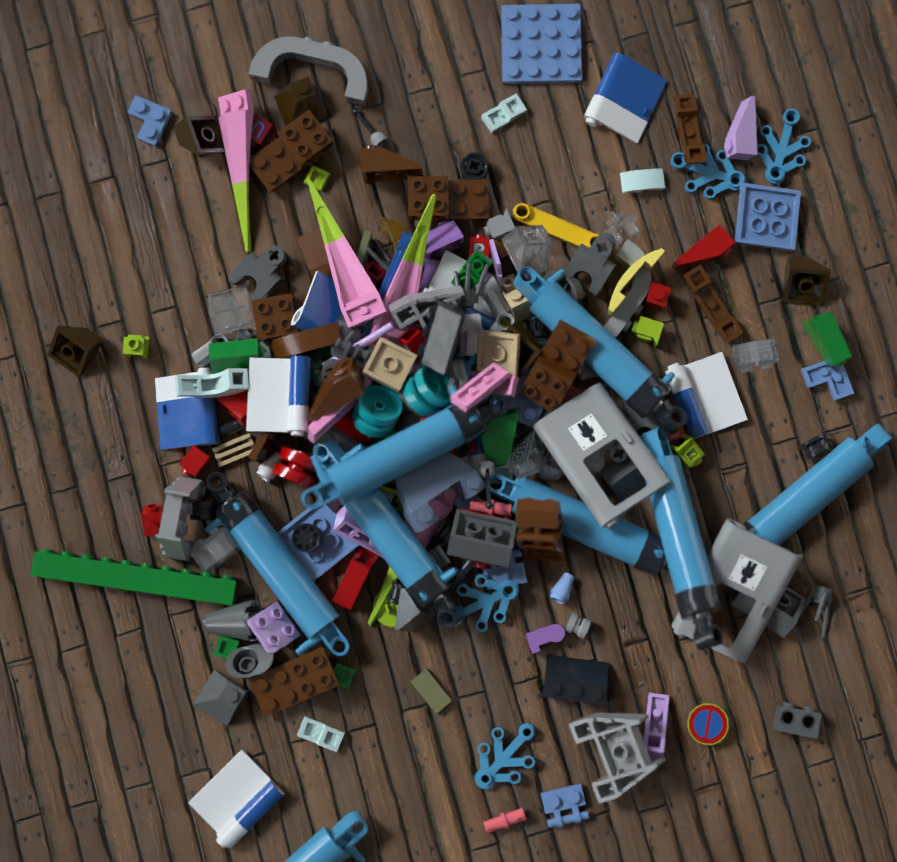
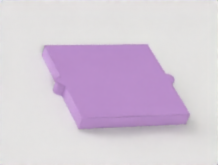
M491 239L489 242L491 259L493 260L492 266L499 287H503L501 263L494 240Z

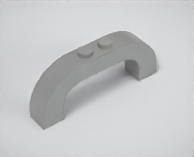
M281 37L265 44L252 60L248 73L250 79L266 84L271 83L276 66L287 59H298L339 69L348 78L345 92L346 102L361 106L366 105L368 83L362 64L351 52L337 47L331 42L320 43L309 37L304 39Z
M627 239L614 260L629 269L645 254L637 245ZM644 265L632 278V288L624 301L603 326L615 338L618 337L622 330L624 332L628 330L632 324L630 321L631 317L634 314L638 316L644 307L641 303L645 299L651 284V270L647 269Z

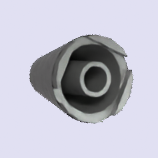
M249 600L209 612L203 619V627L211 634L247 641H258L247 621L261 612L260 605H255L256 600Z

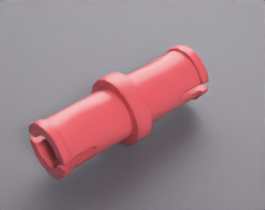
M471 498L470 511L508 517L511 515L512 504L494 502L491 499L493 508L487 509L485 507L487 501Z
M521 807L506 814L505 812L500 813V816L483 821L487 834H490L502 828L508 829L510 825L526 821L527 818Z

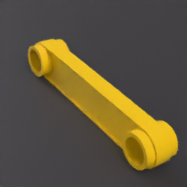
M524 203L517 204L513 209V217L517 222L578 248L581 243L590 248V242L596 240L599 236ZM519 209H524L527 215L520 217L516 212Z

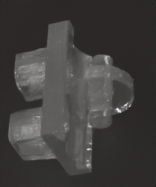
M612 211L609 213L611 219L605 222L607 227L614 224V226L605 230L604 233H610L614 236L616 246L624 242L620 234L621 231L626 230L630 237L640 232L636 222L638 217L635 213L620 221L625 217L624 213L621 212L616 215Z

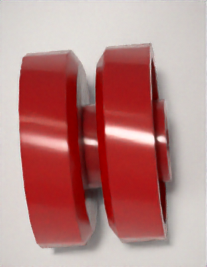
M282 446L279 457L281 460L288 462L289 465L275 463L271 473L308 489L315 486L317 480L313 476L306 474L307 471L317 474L311 456Z

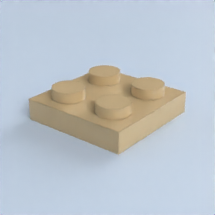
M481 330L478 335L477 372H482L490 364L495 363L509 372V375L517 376L520 334Z
M380 337L362 375L399 393L417 355Z

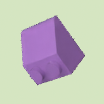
M448 220L438 224V228L429 229L425 249L426 259L435 260L443 256L445 250L452 252L464 246L463 234L454 220L451 222Z

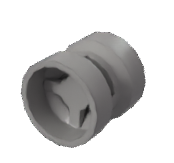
M572 612L565 631L576 633L578 637L584 639L591 620L588 618L582 619L578 614Z

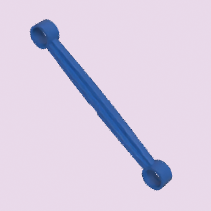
M403 231L396 248L397 251L378 291L382 302L413 237V234ZM374 319L366 322L362 332V339L370 334ZM366 346L362 349L370 350L371 347Z

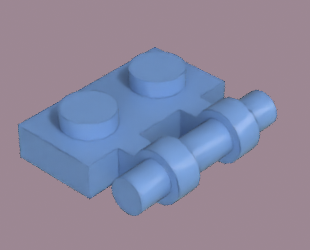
M521 548L512 549L508 567H497V565L491 564L490 569L483 570L487 579L500 583L505 580H513L517 584L527 583L524 563L515 564L514 559L522 557Z
M581 783L540 792L545 814L553 812L555 817L547 820L548 828L556 826L561 828L565 824L573 822L579 824L582 823V820L589 819L587 811L579 812L578 806L586 805ZM572 808L573 814L561 817V810Z

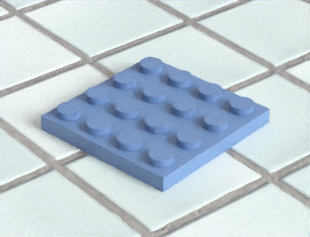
M580 4L501 5L503 84L581 83Z

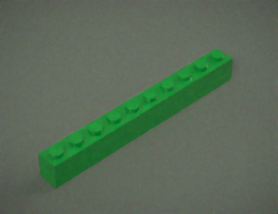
M42 548L41 552L34 551L30 576L226 605H235L239 581H234V576L222 575L221 578H214V573L202 572L200 576L193 575L194 570L182 569L180 573L173 572L174 567L162 566L161 570L153 569V564L142 563L141 567L133 566V561L122 560L121 564L113 563L114 559L102 557L101 561L93 560L94 556L82 554L81 558L73 557L74 553L62 551L61 555L53 554L54 550Z

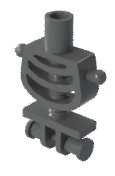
M338 337L335 347L331 349V355L339 359L353 357L358 366L362 368L369 350L360 348L358 344L353 347L351 346V341L346 342ZM329 359L325 361L321 371L313 369L312 373L314 375H320V384H322L339 360Z

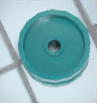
M425 365L403 383L402 390L406 401L414 411L422 416L430 417L451 402L452 395L448 392L449 376L443 375Z
M377 384L364 388V395L357 399L352 411V422L361 433L369 437H386L393 431L402 411V401L395 391L386 386Z

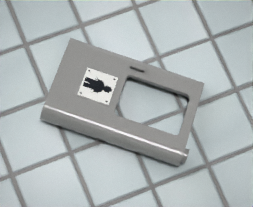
M602 383L593 385L539 420L533 426L602 528L607 527V529L614 527L618 523L617 519L619 516L671 483V480ZM614 440L619 441L648 483L645 488L617 506L610 502L584 464V460Z
M729 518L726 519L707 556L714 585L717 587L719 583L726 584L754 598L756 602L734 644L730 647L721 644L711 649L738 662L746 663L803 556L788 551L747 531L744 525ZM678 612L671 625L674 633L681 637L687 636L693 639L696 625H693L692 620H682Z

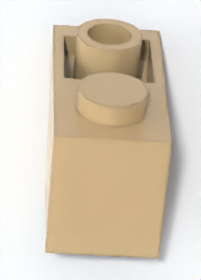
M513 273L502 279L503 287H500V293L505 299L515 321L520 322L534 314L529 310L532 306L531 302L515 288V275Z

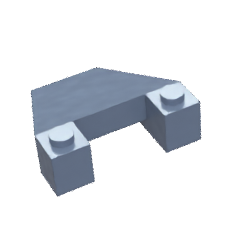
M447 452L395 479L398 498L400 497L403 508V517L414 534L423 531L439 520L428 504V501L450 486L454 487L462 501L471 498L486 488L476 469L451 452Z

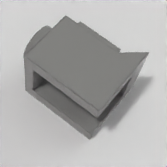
M507 209L503 216L500 214L488 219L486 226L483 227L487 238L491 237V239L497 241L514 234L516 229Z

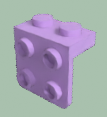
M275 602L247 621L249 627L268 654H273L282 647H286L300 636L278 602Z

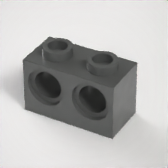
M783 702V706H776L773 730L818 739L822 714L816 712V708L804 706L803 710L795 708L796 704ZM786 712H790L792 715L789 723H784L782 719L783 714ZM806 716L812 718V724L809 727H805L803 724Z

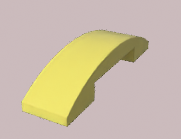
M661 248L648 253L637 260L624 273L609 303L608 314L610 316L625 299V296L620 292L643 265L651 270L663 256L665 250Z

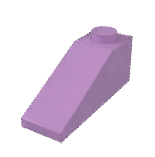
M755 96L742 101L724 144L726 158L748 160L757 155Z
M343 506L337 512L333 531L382 557L345 506Z
M648 694L646 714L649 715V718L645 720L643 741L651 761L663 758L669 695Z

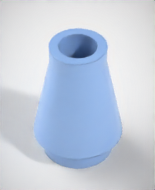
M564 572L550 591V598L563 605L566 601H569L575 577Z

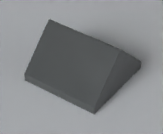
M628 454L625 460L621 462L612 460L597 471L619 503H622L646 486L643 475Z
M401 588L394 630L415 632L432 619L436 613L430 604L420 608L408 591Z

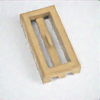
M250 433L212 448L219 467L221 468L249 456L251 450L225 461L221 459L251 446L252 450L254 442ZM247 439H248V441H249V442H247V443H245V444H242V445H240V446H237V447H235V448H233V449H230V450H228V451H225V452H223V453H220V454H219V452H218V451H220V450H223V449H225V448H228V447H230V446H233V445H235V444H237V443H240V442H242V441H245V440H247Z

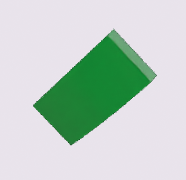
M478 248L458 271L459 285L462 289H465L468 263L471 264L469 290H471L479 281L485 265L488 264L490 266L493 262L492 259ZM453 278L452 281H451V283L455 286V282H454V278Z

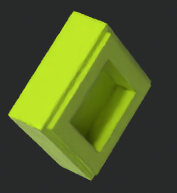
M312 165L304 184L309 186L307 181L309 178L316 190L323 192L330 173Z

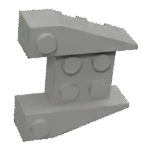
M459 285L406 295L388 306L400 329L416 320L420 321L424 329L425 325H429V310L431 305H435L436 300L458 305L456 299L465 295ZM459 340L456 346L453 360H456L458 357L460 358L462 356V354L459 353Z
M178 476L176 481L172 482V486H168L165 489L167 494L159 534H156V540L158 543H162L159 548L163 550V557L190 561L191 557L194 558L196 546L193 545L194 541L183 539V535H186L188 531L187 515H190L192 510L190 500L202 502V498H205L207 494V486L203 480Z
M593 713L578 718L569 724L576 744L594 738L608 775L600 777L592 783L599 804L618 798L666 761L665 758H661L651 762L637 724L648 719V714Z

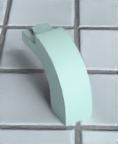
M228 368L223 372L209 375L175 376L176 397H193V399L241 393L249 389L248 371L246 368Z

